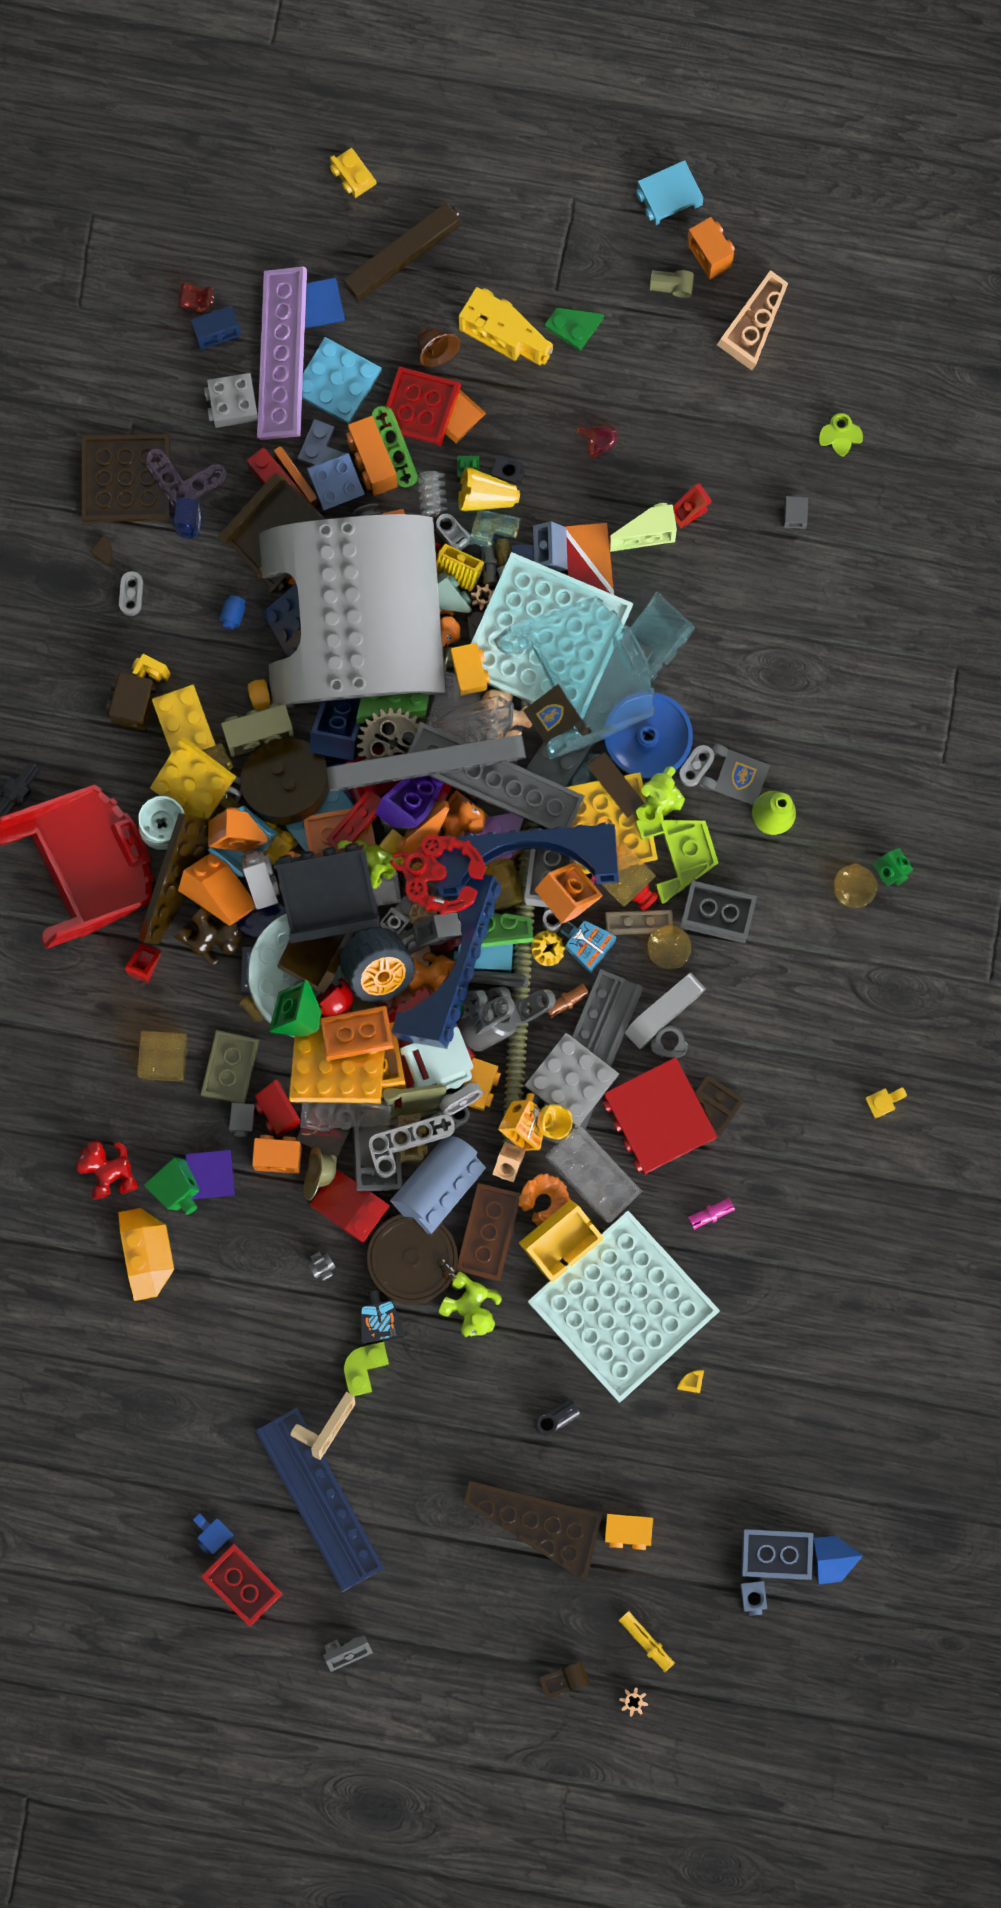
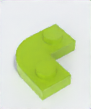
M384 1342L360 1347L351 1352L347 1357L344 1373L348 1391L351 1395L357 1396L372 1392L367 1370L389 1365Z

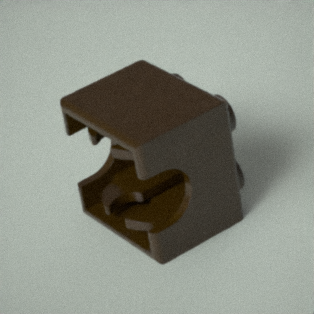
M121 672L117 678H113L111 684L113 696L112 699L107 700L105 712H108L107 716L110 717L113 725L143 732L146 731L153 706L152 699L156 695V689L152 687L154 684L151 679Z

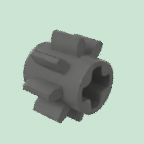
M317 1252L310 1256L312 1262L308 1266L316 1279L322 1276L323 1280L333 1275L331 1270L336 1267L328 1253L321 1255L320 1252Z

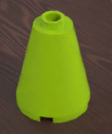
M769 791L756 799L752 808V816L759 830L769 835H777L791 828L796 818V809L789 795L778 791Z

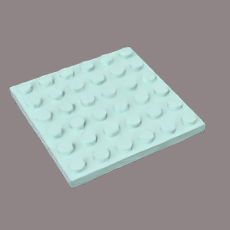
M511 552L471 644L477 643L478 649H483L485 662H482L483 670H488L490 683H487L488 685L533 703L559 684L581 718L584 719L633 603Z
M629 1211L601 1234L604 1238L603 1241L572 1267L568 1264L566 1266L568 1270L553 1283L551 1281L547 1283L528 1301L532 1308L619 1403L720 1312Z

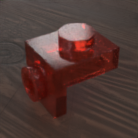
M188 283L181 284L178 305L198 312L205 311L213 304V287L208 286L204 289Z

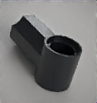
M570 1399L547 1414L541 1415L536 1423L537 1432L545 1437L551 1436L557 1430L579 1418L581 1414L575 1403ZM543 1420H550L553 1428L545 1431L541 1428L540 1423Z

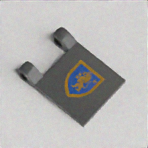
M715 744L712 748L714 755L725 758L718 780L716 782L709 777L703 776L699 786L753 806L759 797L770 765L729 750L722 745Z

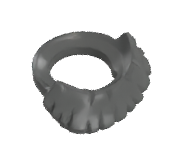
M671 1025L664 1026L658 1031L655 1038L651 1040L650 1045L652 1052L657 1056L669 1059L684 1056L688 1049V1043L685 1042L682 1031ZM667 1031H673L679 1037L678 1044L671 1050L665 1049L661 1043V1036Z

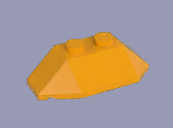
M141 1208L118 1212L123 1251L134 1301L157 1297L174 1271L167 1226Z

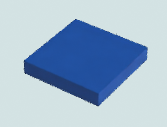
M336 278L306 284L305 329L345 321Z

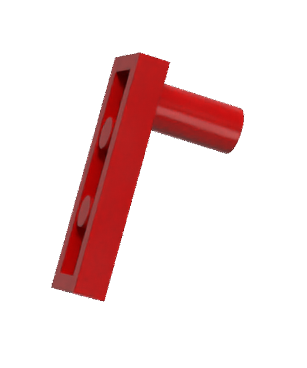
M369 788L326 840L336 849H338V843L341 840L354 843L376 818L377 815L375 813L382 798Z

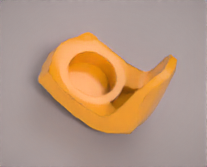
M259 679L248 684L249 697L254 709L259 710V712L268 709L267 707L271 705L266 681Z

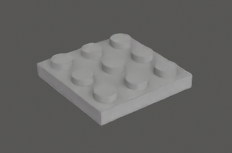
M565 1033L527 1081L525 1087L539 1096L548 1105L556 1104L568 1109L573 1119L572 1124L579 1127L619 1076V1073L569 1034Z

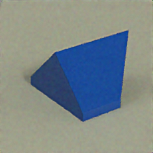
M837 1536L813 1538L818 1584L842 1582L863 1556Z

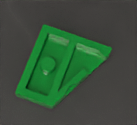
M556 308L546 322L545 328L581 351L604 319V315Z

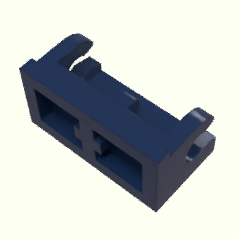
M232 306L191 319V324L201 350L242 336Z

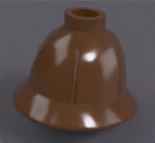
M421 329L418 333L420 363L425 367H436L446 363L458 352L461 344L460 339L454 334L445 333L439 329Z

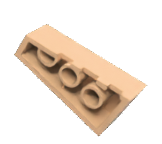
M770 270L717 344V346L750 370H753L757 364L788 283Z

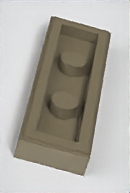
M672 910L605 912L606 931L613 935L673 933Z

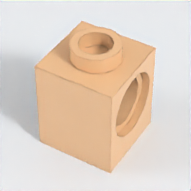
M505 1142L492 1175L514 1182L526 1149Z

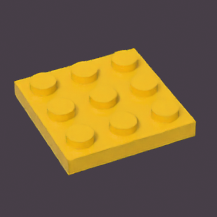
M182 737L150 788L160 796L175 799L182 806L185 814L210 819L236 776L185 737Z

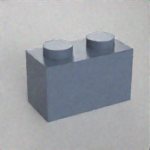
M552 521L534 525V562L558 572L568 570L566 527Z

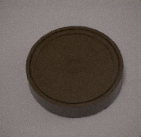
M297 738L275 739L257 748L245 762L240 777L241 791L251 811L260 819L277 825L295 824L315 814L326 801L329 787L325 769L328 766L322 754L310 752L309 742Z
M400 1214L387 1220L374 1233L368 1247L367 1264L374 1284L385 1296L398 1303L418 1305L436 1299L447 1290L452 1281L449 1278L445 1279L443 1277V1271L438 1266L437 1260L440 1257L444 1258L447 1264L456 1270L458 1254L452 1235L442 1223L430 1234L426 1233L413 1217H405Z

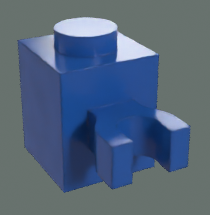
M200 1513L193 1519L204 1531L198 1537L201 1541L198 1546L207 1555L210 1552L215 1555L234 1536L219 1519L210 1524Z

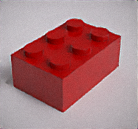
M235 1544L201 1576L250 1627L283 1595L271 1580Z

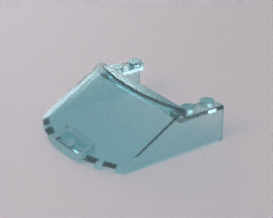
M597 596L511 625L494 639L497 648L503 654H510L532 646L551 687L553 688L557 684L561 686L581 718L592 731L590 734L581 736L575 726L572 728L573 731L549 740L547 751L551 759L580 748L584 749L654 715L653 696L655 691L654 688H651L649 677L652 674L645 654L628 625L624 627L616 617L618 614L614 610L610 611L602 604L603 600Z

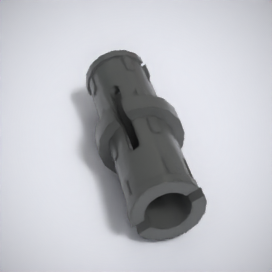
M482 541L479 543L481 561L485 562L482 568L484 586L486 584L489 587L496 586L498 584L496 576L497 560L494 556L493 541Z

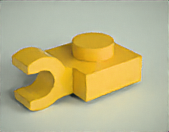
M903 1087L888 1094L885 1088L866 1097L865 1100L874 1119L895 1110L893 1103L905 1098L907 1094Z

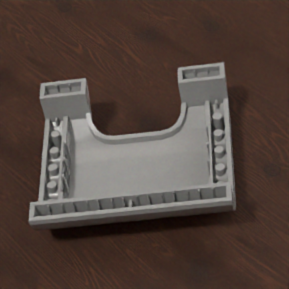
M407 514L356 516L292 523L270 528L259 534L262 578L281 577L284 573H288L295 579L299 595L300 644L290 657L268 665L271 705L280 703V705L285 704L286 708H293L294 704L419 692L423 695L446 693L433 517Z

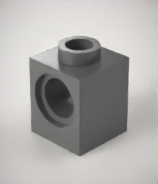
M801 494L786 496L784 528L806 529L808 497H803Z
M232 1103L229 1130L234 1132V1136L247 1137L248 1134H253L255 1105Z

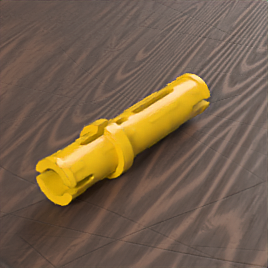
M630 1611L619 1620L648 1653L647 1656L649 1658L652 1657L664 1673L675 1664L661 1648L663 1645L661 1643L658 1644Z

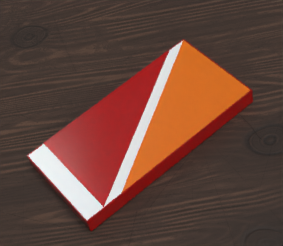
M607 522L564 526L566 527L568 576L614 595Z

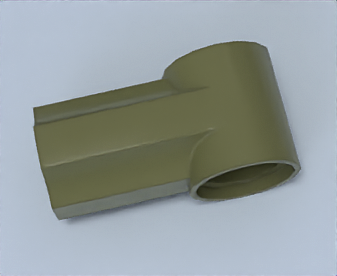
M652 270L650 290L669 292L681 298L691 297L694 273L685 270H678L675 273Z

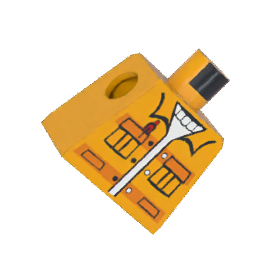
M532 1093L527 1094L525 1100L511 1102L498 1128L516 1146L526 1149V1151L540 1150L543 1134H541L537 1126L538 1114L541 1111L537 1107L540 1097Z

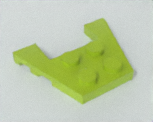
M641 820L635 821L641 840L663 834L676 878L655 884L661 904L666 903L671 897L689 885L692 880L698 879L718 864L706 821L663 820L658 825H652Z

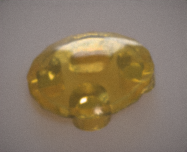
M855 863L844 867L838 872L834 878L833 888L835 896L842 904L851 908H860L872 902L877 892L878 882L870 870Z
M665 925L657 928L651 934L647 944V951L650 960L655 965L663 969H675L681 967L688 960L691 954V942L683 929Z

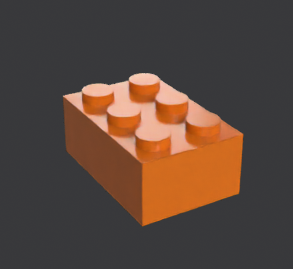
M373 416L349 424V432L346 433L347 443L350 451H355V463L359 472L363 471V483L366 490H371L373 496L397 488V474Z

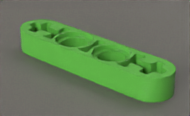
M387 406L375 408L372 416L397 474V483L401 487H411L416 484L418 476L392 409ZM381 411L382 413H387L385 421L379 419ZM386 424L392 425V427L382 429V426H386ZM389 430L394 431L396 434V439L393 443L388 442L386 439V433ZM396 451H401L404 455V460L401 463H397L394 460ZM407 464V468H404V470H398V467L405 466ZM405 473L411 475V478L408 479L409 483L408 481H403L402 477L405 476Z

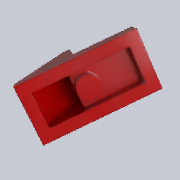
M701 484L694 485L673 506L675 521L680 528L708 511L707 506L712 500Z

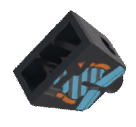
M380 1290L368 1292L370 1305L361 1307L362 1344L367 1345L405 1337L393 1301L383 1302Z

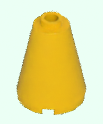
M464 468L460 481L462 489L458 495L459 510L473 511L513 507L515 503L519 502L520 490H517L516 485L473 468Z

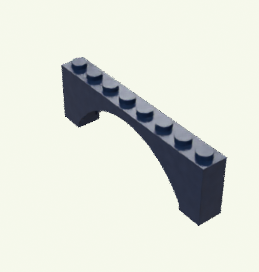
M615 824L577 825L570 828L558 826L545 830L534 828L530 831L511 830L508 833L488 832L484 835L465 834L464 836L456 837L457 840L464 842L466 840L471 841V845L480 853L485 865L495 858L513 851L543 849L561 853L577 861L596 878L597 884L619 882ZM453 848L451 852L444 849L443 854L436 858L439 863L445 866L447 871L446 878L442 881H437L440 897L459 895L460 890L471 879L468 870L471 860L468 856L462 855V850Z
M484 874L483 879L471 878L465 885L477 890V896L471 906L458 911L462 929V940L455 966L444 983L430 997L405 1012L398 1011L391 1032L399 1040L448 1049L449 1042L452 1041L454 1036L453 1030L456 1021L460 1018L463 1000L467 997L469 981L474 975L476 960L481 954L483 939L487 936V926L494 914L496 899L501 893V884L494 876ZM458 895L447 897H450L453 901L458 898Z

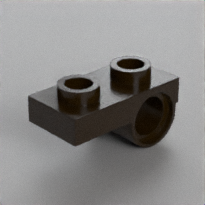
M582 1661L539 1677L547 1699L590 1683Z

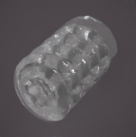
M437 471L421 472L418 474L420 476L418 479V484H420L419 492L421 493L419 500L421 501L420 509L422 510L420 515L437 519L442 515V512L447 511V507L441 506V504L447 502V499L440 498V496L446 494V490L440 489V487L446 485V482L439 481V479L445 477V474Z

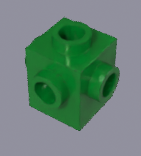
M900 848L888 852L873 864L881 880L887 886L894 883L897 886L908 879L907 875L913 871L909 860L904 856Z

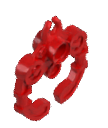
M428 835L422 840L421 846L411 853H393V858L402 857L404 859L402 865H397L394 860H390V864L394 869L404 873L407 881L405 891L408 898L426 908L427 911L432 909L441 912V915L444 916L446 913H455L468 908L474 903L477 890L470 886H465L460 890L456 900H445L444 903L435 901V896L428 895L429 889L426 883L429 881H442L446 878L447 871L445 866L436 860V858L443 854L444 849L451 852L453 848L462 850V855L470 858L468 870L470 877L473 879H483L486 868L482 856L471 845L469 840L464 842L457 840L455 836ZM416 862L422 863L421 868L417 870L411 868Z

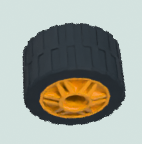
M370 928L359 932L345 944L340 954V967L352 991L361 1000L368 1001L369 1003L389 1001L400 995L401 992L406 990L415 973L414 961L403 941L396 932L388 928Z

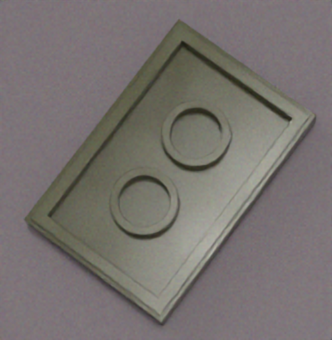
M216 1030L201 1096L245 1104L260 1039Z

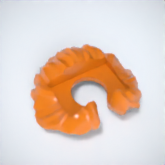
M547 1173L537 1175L533 1180L527 1182L523 1187L521 1196H519L518 1205L522 1208V1211H528L534 1207L535 1200L539 1195H549L551 1199L549 1208L538 1213L534 1212L532 1216V1221L539 1226L571 1199L564 1182L559 1180V1177L549 1176Z

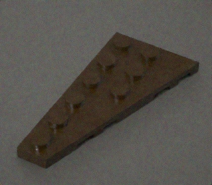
M183 813L178 814L138 940L159 945L186 898L184 894L178 891L183 871L210 854L208 851L210 848L208 847V828L211 819Z

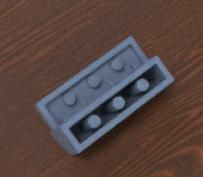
M454 1136L443 1138L390 1201L403 1216L413 1217L426 1233L432 1234L486 1167L476 1157L477 1151L468 1143Z

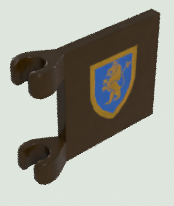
M559 684L523 710L553 757L560 758L563 756L564 752L556 743V740L576 726L579 734L584 737H588L592 733Z

